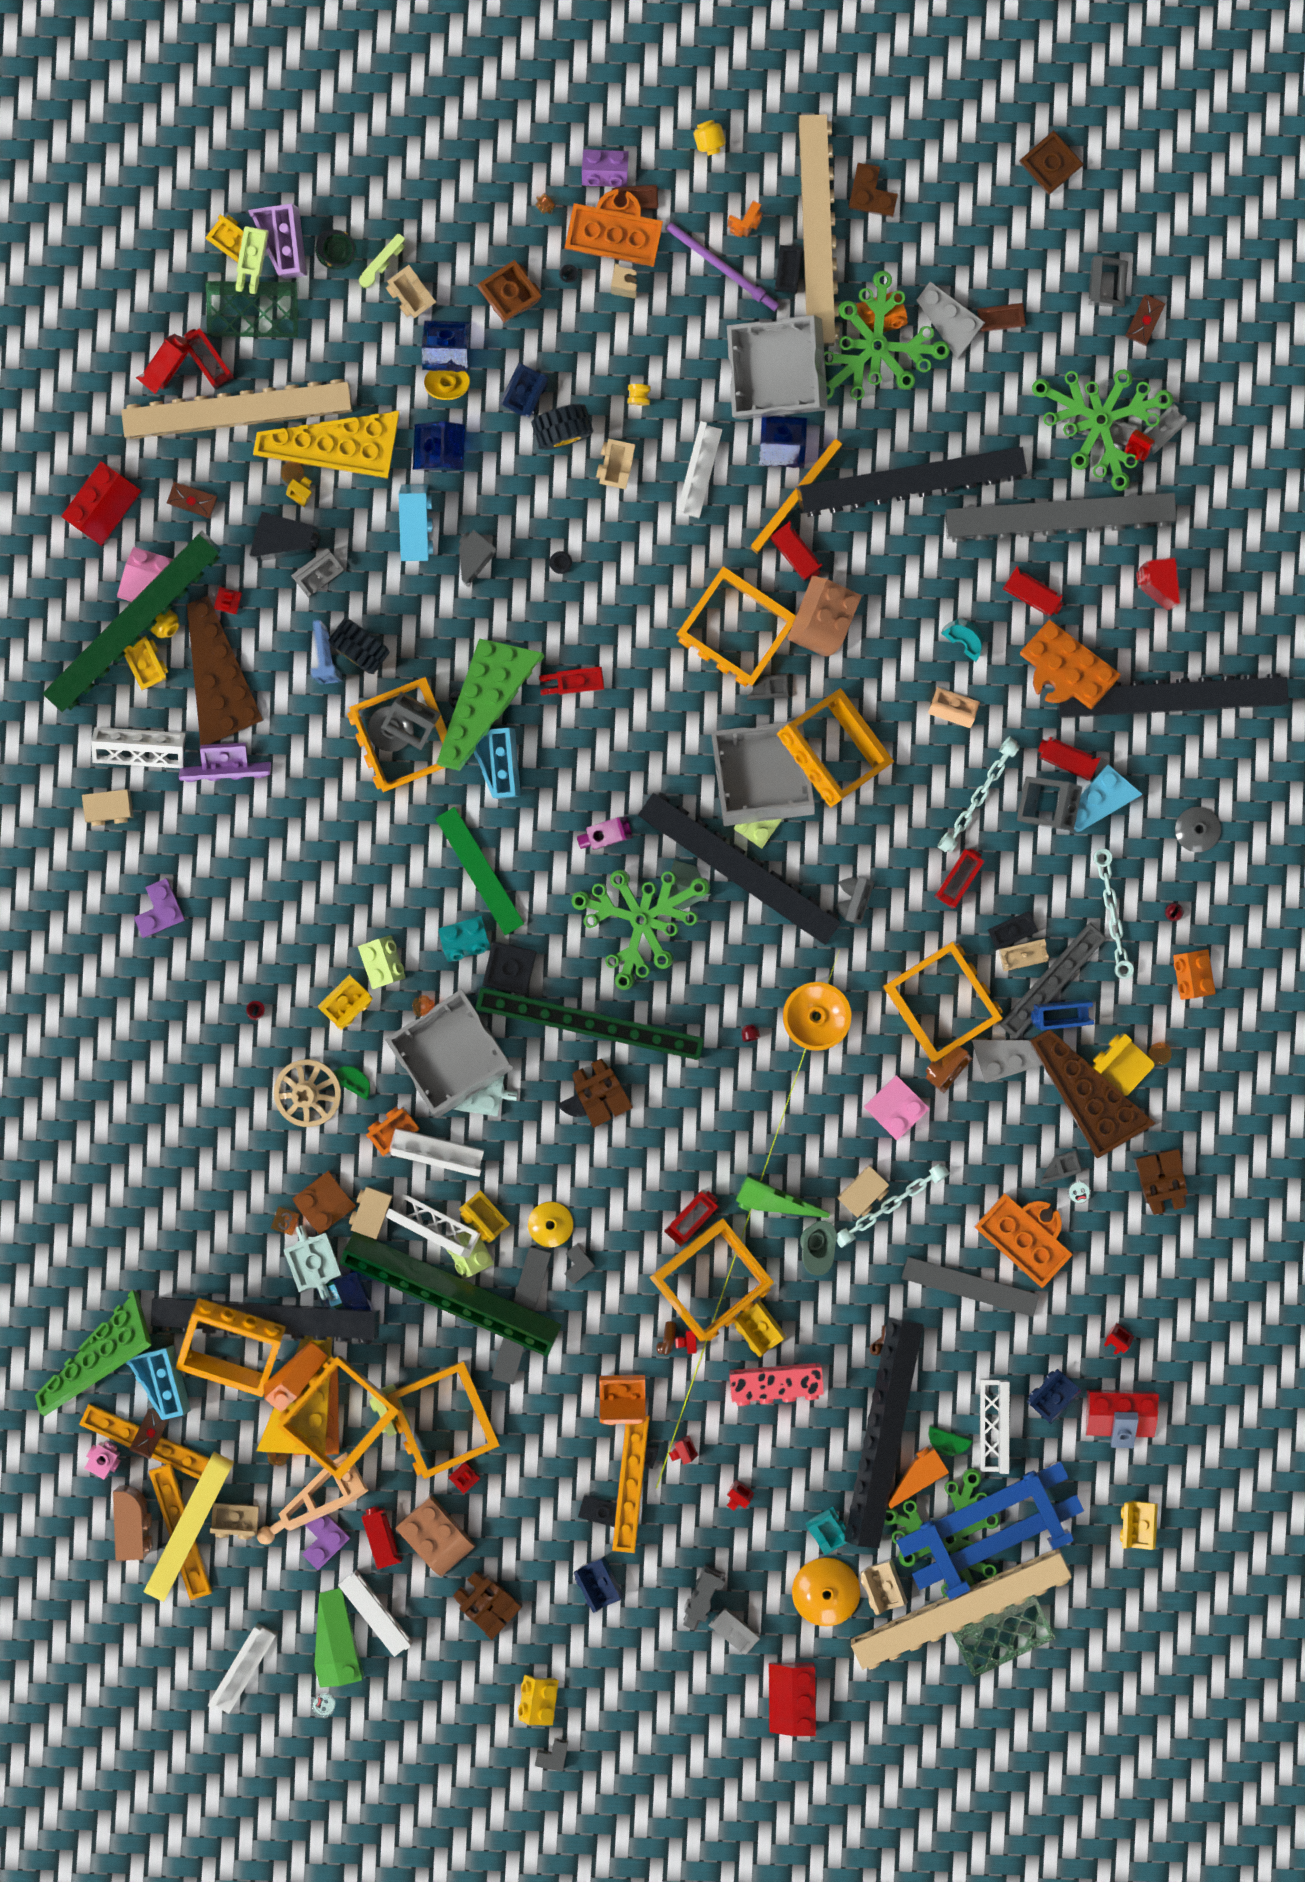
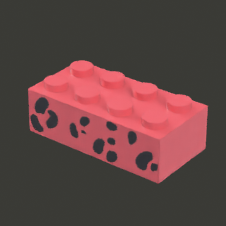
M820 1363L729 1370L732 1402L737 1403V1406L750 1405V1401L759 1400L760 1404L773 1403V1399L782 1398L783 1402L796 1401V1397L804 1396L805 1400L819 1399V1395H824Z

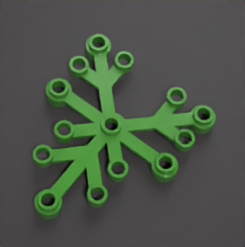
M878 271L873 276V284L877 288L876 300L873 297L872 290L868 288L861 289L858 294L859 299L865 302L875 314L873 332L857 314L855 303L843 301L838 307L840 317L850 319L866 339H851L849 336H842L838 341L839 347L843 350H849L850 348L865 350L858 356L834 354L831 351L824 352V357L826 354L832 355L830 362L825 361L826 365L833 363L848 364L828 382L826 381V386L829 388L827 399L833 396L834 389L853 372V387L850 390V396L855 400L862 399L865 394L862 388L864 363L870 357V373L867 375V380L870 384L878 385L882 380V376L879 373L880 360L882 358L896 375L897 386L907 390L915 384V377L911 372L904 371L888 351L906 352L915 362L916 368L920 372H928L931 368L930 361L924 359L920 353L931 354L935 359L939 360L945 359L949 355L950 348L943 341H936L932 345L921 344L924 340H929L933 337L934 330L930 326L921 327L919 333L908 343L888 342L886 337L883 336L884 315L894 306L900 305L905 301V295L901 291H894L886 301L887 288L892 283V276L887 271ZM881 276H886L887 282L884 285L879 281ZM864 291H868L870 294L866 300L862 297ZM897 293L902 297L899 302L894 300V296ZM847 306L852 307V313L849 315L845 313ZM926 328L930 330L928 337L923 336V330ZM845 338L849 340L848 347L842 346V341ZM876 341L881 343V348L878 350L874 348ZM939 346H943L945 349L942 355L937 353ZM922 361L927 363V368L924 370L920 368ZM872 374L878 375L876 382L871 381ZM905 376L910 378V382L907 385H904L902 382ZM855 389H860L861 395L859 397L854 396L853 392Z
M1121 369L1114 375L1115 385L1104 406H1102L1098 393L1099 385L1096 382H1088L1085 385V392L1090 396L1094 409L1092 410L1085 406L1078 383L1079 375L1076 372L1069 371L1065 375V382L1070 386L1073 399L1052 389L1047 380H1036L1032 385V392L1035 396L1040 398L1047 396L1069 408L1056 413H1046L1043 417L1046 425L1054 426L1058 421L1080 414L1089 418L1075 424L1067 423L1063 428L1064 434L1070 437L1075 436L1077 432L1092 428L1081 450L1072 455V466L1078 470L1086 469L1089 466L1090 458L1088 455L1101 432L1106 451L1099 464L1093 468V474L1097 478L1105 477L1107 467L1110 464L1114 475L1111 479L1113 488L1118 491L1126 490L1130 485V478L1122 472L1119 460L1124 462L1128 468L1136 467L1138 460L1135 459V464L1132 466L1127 464L1129 457L1135 458L1136 456L1126 454L1115 448L1109 428L1114 420L1130 415L1144 420L1150 427H1156L1160 423V417L1155 413H1148L1145 410L1157 406L1161 409L1171 407L1174 401L1173 395L1169 391L1162 390L1155 395V398L1143 401L1144 397L1150 393L1151 388L1148 383L1140 382L1136 387L1137 392L1130 406L1112 411L1123 388L1129 387L1133 382L1132 373ZM1075 374L1076 380L1072 383L1069 382L1068 376ZM1121 374H1125L1127 376V381L1125 383H1121L1119 381V376ZM1039 384L1045 386V390L1042 393L1037 391ZM1091 384L1096 386L1094 393L1088 391V386ZM1143 384L1148 388L1146 393L1139 391V387ZM1162 395L1168 397V401L1165 404H1161L1159 401ZM1048 415L1054 416V422L1051 424L1046 421ZM1100 415L1106 418L1103 424H1099L1097 421ZM1150 416H1156L1157 422L1153 425L1149 423ZM1069 425L1075 428L1072 434H1068L1066 431ZM1078 456H1082L1084 458V463L1082 465H1078L1076 463V458ZM1098 467L1104 468V473L1101 476L1096 473ZM1119 477L1124 479L1122 486L1116 484V480Z
M622 869L611 874L610 882L615 888H619L631 911L614 906L607 894V887L603 883L595 884L592 888L593 895L599 897L601 902L591 899L590 895L585 891H579L572 896L571 902L574 908L578 910L590 908L599 911L585 916L583 922L587 928L597 926L598 922L610 915L629 920L634 928L629 947L617 954H610L605 960L609 968H615L621 961L625 960L622 972L617 974L615 978V984L619 989L627 990L634 985L635 978L631 973L634 963L636 965V974L639 977L644 978L651 972L650 966L644 962L638 950L642 933L655 954V965L661 969L672 965L674 960L673 954L668 950H663L652 928L664 931L667 936H674L678 933L679 927L675 922L667 923L654 917L663 914L683 920L689 926L696 924L698 921L696 912H686L673 907L694 895H706L710 890V883L706 878L700 877L693 880L690 888L668 899L672 884L676 881V874L672 871L664 872L661 876L663 884L657 906L650 910L649 907L653 894L657 891L656 884L653 882L643 884V897L639 906L628 886L630 876L627 871ZM666 874H670L672 876L671 882L666 881ZM617 875L622 877L621 884L615 880ZM697 883H700L703 886V890L701 892L696 890ZM647 885L653 887L652 893L646 891ZM597 886L602 887V894L596 892ZM578 897L583 898L584 903L582 905L577 903ZM689 914L694 916V922L687 920ZM639 915L644 917L643 924L637 921ZM589 917L594 918L595 922L593 925L588 923ZM669 925L674 926V933L668 931ZM660 956H664L666 958L665 964L660 963ZM610 957H614L616 959L615 965H612L609 962ZM641 966L647 969L646 974L640 973ZM621 977L627 979L626 985L621 984Z
M968 1468L963 1472L962 1479L965 1484L961 1495H959L958 1485L955 1481H947L944 1485L946 1493L950 1495L956 1508L955 1511L976 1502L980 1495L987 1497L986 1493L978 1492L975 1497L970 1498L973 1487L978 1486L981 1482V1475L975 1468ZM969 1475H976V1480L974 1482H969ZM949 1484L956 1486L953 1492L947 1490ZM911 1499L903 1503V1509L910 1519L899 1515L894 1507L891 1509L889 1506L887 1507L886 1513L891 1512L893 1518L891 1520L885 1519L884 1524L893 1525L896 1523L907 1527L902 1530H895L892 1533L891 1537L895 1544H897L894 1539L895 1534L908 1535L920 1529L919 1525L922 1524L917 1513V1505ZM913 1503V1510H906V1504ZM998 1513L991 1515L995 1517L993 1524L987 1523V1518L952 1534L954 1540L951 1543L946 1542L945 1538L941 1539L947 1553L951 1552L952 1554L959 1551V1547L965 1548L974 1543L963 1539V1537L985 1527L988 1529L996 1528L1000 1523ZM927 1546L912 1553V1560L909 1562L904 1560L901 1551L898 1554V1558L903 1566L910 1567L916 1563L917 1558L930 1553L931 1550ZM981 1562L959 1571L969 1587L975 1583L968 1568L983 1573L986 1578L996 1575V1568L993 1564ZM992 1567L993 1573L987 1575L985 1573L986 1568ZM946 1582L941 1586V1593L945 1597H947V1594L943 1590L948 1586Z

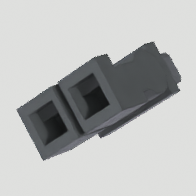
M704 1564L696 1581V1589L692 1592L691 1599L688 1598L685 1603L684 1626L696 1631L700 1620L706 1622L711 1607V1597L715 1589L722 1590L725 1583L724 1572Z

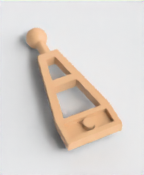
M345 1452L335 1459L334 1462L340 1466L350 1454ZM355 1463L340 1481L335 1478L343 1494L342 1497L317 1508L311 1495L332 1476L324 1468L279 1513L281 1520L271 1527L264 1526L258 1530V1541L264 1545L273 1542L275 1534L285 1528L289 1531L352 1503L368 1492ZM305 1502L309 1512L291 1520L290 1516Z

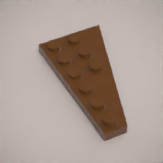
M207 595L187 604L200 745L213 744L264 721L213 604Z
M1050 1029L1029 1040L1096 1158H1100L1156 1124Z

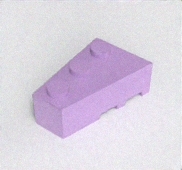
M291 203L248 210L256 227L269 231L266 250L277 274L284 279L307 276L299 208Z

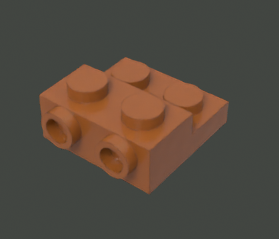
M515 260L477 285L503 323L517 314L523 313L538 303L541 298L538 286L535 283H531L525 268L521 264L518 265Z

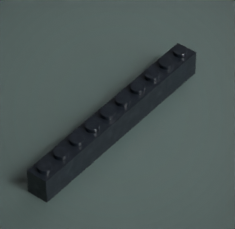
M1023 447L800 485L796 488L801 514L807 513L808 517L821 515V510L829 509L830 513L844 511L843 506L852 505V509L866 507L865 502L874 501L875 505L888 503V498L896 497L897 501L910 499V495L919 493L920 498L933 495V490L941 489L942 494L954 492V487L963 485L965 490L976 488V483L985 482L986 486L999 484V479L1007 478L1008 482L1021 480V475L1027 474Z
M1281 673L1267 674V678H1258L1257 674L1244 675V679L1235 680V676H1222L1221 681H1212V677L1198 678L1199 682H1190L1189 678L1176 679V683L1167 684V680H1153L1151 685H1144V681H1131L1130 686H1121V682H1115L1092 709H1089L1072 696L1065 702L1057 703L1058 718L1286 706L1289 704L1287 677H1281Z
M661 792L658 795L652 793L638 814L640 818L823 945L828 943L841 924L837 920L840 916L830 909L825 912L819 908L821 903L813 897L809 896L808 899L800 894L802 891L800 888L792 883L789 886L781 881L783 877L772 870L769 873L764 870L763 866L765 864L755 857L750 860L744 856L746 851L736 844L731 847L725 843L727 838L719 832L715 831L712 834L706 829L708 827L706 823L698 818L695 821L689 818L688 814L690 812L680 805L676 808L669 804L671 799Z
M152 1298L151 1326H158L159 1331H172V1327L180 1328V1332H187L198 1299ZM206 1300L285 1326L284 1334L291 1335V1339H305V1336H313V1340L326 1341L327 1337H336L335 1341L349 1342V1338L358 1339V1343H372V1340L379 1338L380 1310ZM201 1321L197 1322L195 1328L202 1329V1333L215 1334L216 1330H223L225 1335H238V1333Z
M889 1317L885 1328V1338L876 1374V1384L872 1394L870 1414L867 1419L868 1424L863 1440L857 1479L854 1485L848 1525L845 1530L844 1541L859 1547L878 1549L880 1547L924 1325L912 1320Z

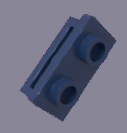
M518 363L499 405L522 417L529 418L538 407L537 401L540 395L547 389L549 377Z
M1059 1369L1051 1371L1045 1377V1382L1042 1386L1035 1388L1030 1393V1399L1027 1401L1050 1424L1081 1393V1390Z
M605 1556L586 1563L574 1571L575 1581L581 1588L585 1601L593 1613L624 1598Z

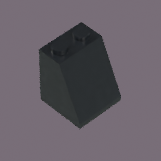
M261 511L249 556L255 561H265L313 553L314 548L318 549L321 535H319V531L313 525Z

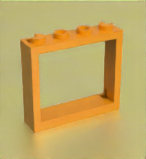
M723 566L678 631L677 636L680 638L678 642L688 649L691 646L697 649V655L708 662L711 659L716 662V668L727 675L730 672L735 675V681L744 687L747 685L752 687L790 632L796 615ZM722 580L786 622V625L751 676L687 633Z
M426 677L349 707L350 712L347 713L351 726L356 724L359 733L355 734L359 746H365L367 755H364L368 768L373 767L376 776L372 778L377 790L381 788L385 792L445 768L434 764L387 783L359 714V711L398 696L400 692L405 693L418 687L421 689L427 706L440 713ZM440 715L435 727L443 744L447 729Z
M841 688L776 733L830 808L894 762ZM826 706L829 707L873 768L844 790H841L796 728Z
M953 942L948 943L883 985L886 993L931 1062L938 1061L957 1046H961L1003 1019L1000 1015L1003 1011L996 1001L992 1002L988 997V994H990L988 987L984 982L979 983L975 977L978 974L977 970L971 962L967 964L963 956L966 954L959 943L956 945ZM951 952L992 1017L937 1052L895 987Z
M723 1218L714 1223L649 1277L700 1342L706 1339L711 1341L719 1334L718 1329L720 1327L731 1325L737 1319L735 1317L737 1313L741 1310L743 1313L749 1310L754 1305L752 1301L758 1296L763 1298L771 1291L769 1287L774 1283ZM720 1233L760 1284L703 1330L663 1279Z
M198 1298L175 1369L263 1397V1385L269 1379L286 1327ZM201 1321L271 1344L272 1348L264 1372L254 1371L190 1350L189 1347L197 1322Z
M338 1355L335 1359L331 1356L322 1366L326 1370L320 1376L316 1373L308 1382L310 1388L306 1393L301 1391L293 1401L295 1406L290 1411L287 1408L278 1418L281 1422L277 1427L340 1481L401 1408L342 1356ZM338 1366L389 1409L340 1466L290 1424L291 1420Z
M463 1360L387 1393L388 1397L400 1407L397 1398L456 1372L459 1374L488 1443L427 1469L401 1409L396 1414L398 1420L394 1422L399 1434L403 1432L407 1441L403 1442L408 1455L412 1453L416 1462L412 1463L417 1476L422 1474L424 1479L500 1446Z

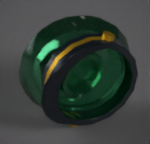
M326 230L319 235L315 252L322 265L330 269L341 270L352 264L355 260L357 249L353 238L348 233L342 230Z

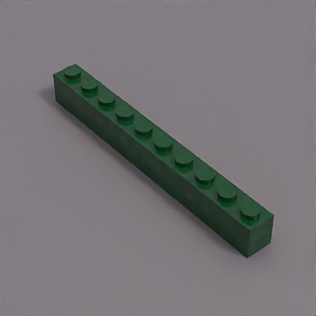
M201 530L42 694L61 712L66 708L71 711L79 702L77 697L82 692L86 695L95 686L92 682L97 677L102 679L111 670L108 667L114 660L118 663L126 655L123 650L128 645L134 647L142 638L139 634L144 629L149 631L157 623L155 618L160 613L165 615L173 607L170 602L175 597L180 600L189 590L186 586L191 581L196 583L205 574L202 570L207 565L212 567L220 559L218 554L222 549Z
M484 987L480 988L476 1010L698 1061L704 1041L703 1037Z
M353 1232L339 1263L546 1357L549 1356L562 1327V1324L357 1232Z

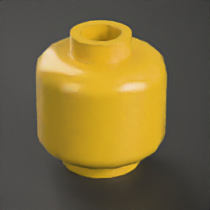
M714 120L698 124L697 129L693 132L698 151L707 152L708 156L721 152L720 147L726 143L722 125L715 123Z
M171 609L165 615L160 613L155 618L157 623L150 631L158 638L173 636L179 628L178 616Z

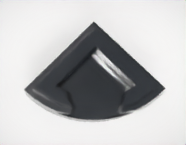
M578 1094L558 1103L559 1108L570 1116L582 1117L587 1115Z
M646 1446L644 1467L653 1469L659 1446Z

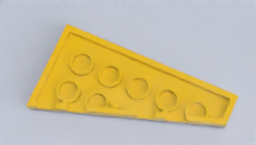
M400 411L257 432L253 455L388 479Z
M305 1336V1339H301L295 1355L311 1340L328 1354V1357L316 1371L320 1376L326 1370L322 1366L332 1356L333 1337H327L326 1341L313 1340V1336ZM330 1376L290 1422L293 1427L324 1454H326ZM308 1383L302 1390L304 1393L310 1388ZM290 1403L286 1408L290 1411L295 1406V1403ZM274 1407L256 1451L308 1454L277 1427L281 1422L278 1418L284 1410L280 1412Z

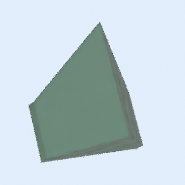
M674 860L671 871L676 874V881L672 884L668 899L690 888L692 881L701 877L696 866ZM669 875V878H668V881H667V882H671V881H672V876H671V875ZM696 884L697 891L701 892L703 890L702 884ZM709 891L704 896L694 895L674 906V908L684 910L708 897L711 893Z

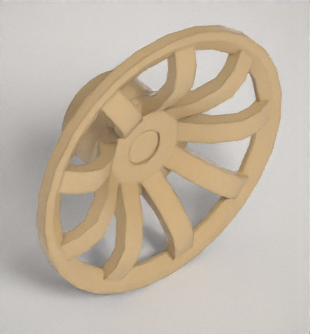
M303 1059L289 1064L280 1072L274 1085V1100L278 1110L288 1121L302 1127H314L325 1123L335 1114L341 1100V1088L335 1073L328 1066L316 1060ZM302 1065L315 1066L308 1081L305 1080ZM295 1067L298 1072L299 1083L286 1076ZM320 1069H322L330 1079L315 1085L314 1082ZM284 1081L289 1084L293 1091L279 1093L281 1082ZM332 1083L334 1084L335 1096L319 1094V1090ZM292 1098L294 1104L286 1112L280 1099ZM317 1101H330L334 1104L331 1110L326 1113ZM298 1107L303 1108V1121L291 1116ZM309 1107L316 1109L322 1118L310 1121Z

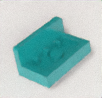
M482 916L438 928L443 951L448 962L459 961L471 955H480L491 949Z

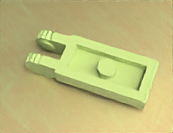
M244 227L236 271L238 272L236 291L241 292L243 290L245 274L252 275L249 291L251 294L257 293L269 233L268 230Z
M397 234L366 268L362 276L360 275L359 285L361 287H371V284L375 282V274L378 271L382 274L390 265L388 260L394 254L397 257L406 246L403 245L405 242L403 236Z

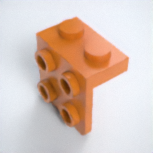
M645 1375L599 1376L600 1423L607 1425H636L644 1423L646 1421Z

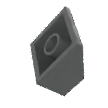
M474 530L471 533L466 532L459 541L461 545L459 547L461 577L464 585L467 587L497 553L495 547Z

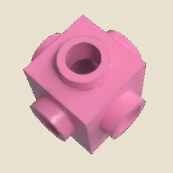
M105 1441V1443L100 1442L97 1446L92 1445L86 1456L89 1458V1461L84 1469L105 1479L110 1471L115 1472L121 1462L118 1459L120 1452L117 1451V1447L108 1441Z

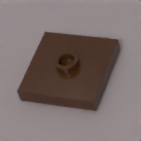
M1054 130L1019 160L1020 164L1048 195L1053 193L1084 165Z

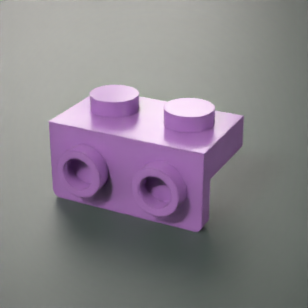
M583 149L582 185L627 187L629 151Z

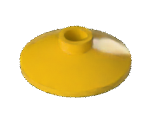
M454 365L437 366L431 369L424 378L426 391L431 396L441 400H452L461 397L467 392L470 385L468 374L462 368Z
M544 1202L535 1207L528 1219V1230L533 1240L545 1247H556L566 1242L573 1230V1218L569 1210L562 1204ZM548 1221L554 1222L555 1227L553 1229L546 1227Z

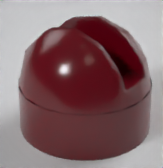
M1171 903L1165 908V916L1168 920L1178 921L1183 917L1184 910L1181 905ZM1178 907L1179 911L1176 913L1174 918L1171 917L1170 915L1174 912L1175 908Z
M259 1001L250 1002L246 1008V1014L252 1020L261 1019L265 1012L264 1005ZM256 1006L259 1010L256 1016H253L252 1014Z
M753 1024L745 1025L741 1031L743 1042H750L761 1038L758 1028Z

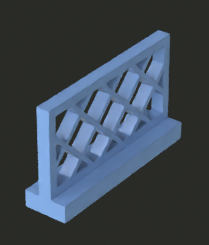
M313 621L319 668H311V676L319 684L343 682L342 673L332 664L331 647L328 642V628L321 621Z

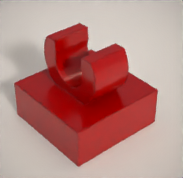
M1136 429L1129 438L1124 449L1125 453H1131L1136 456V460L1140 459L1144 462L1155 441Z
M219 587L214 609L237 615L242 592Z
M1116 1322L1110 1329L1104 1346L1107 1347L1111 1343L1116 1347L1113 1352L1115 1355L1120 1351L1125 1353L1129 1349L1134 1336Z
M686 1329V1336L675 1337L676 1348L687 1347L688 1354L697 1353L696 1335L691 1329Z
M689 1435L678 1440L674 1444L676 1448L669 1452L672 1461L681 1458L684 1465L698 1457V1453Z
M465 1461L448 1478L464 1494L481 1477Z
M735 1480L727 1493V1496L730 1497L727 1506L733 1511L738 1505L746 1508L751 1502L754 1492L738 1480Z

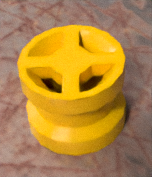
M644 384L628 385L630 397L627 399V404L637 406L650 405L648 393L651 391V386Z

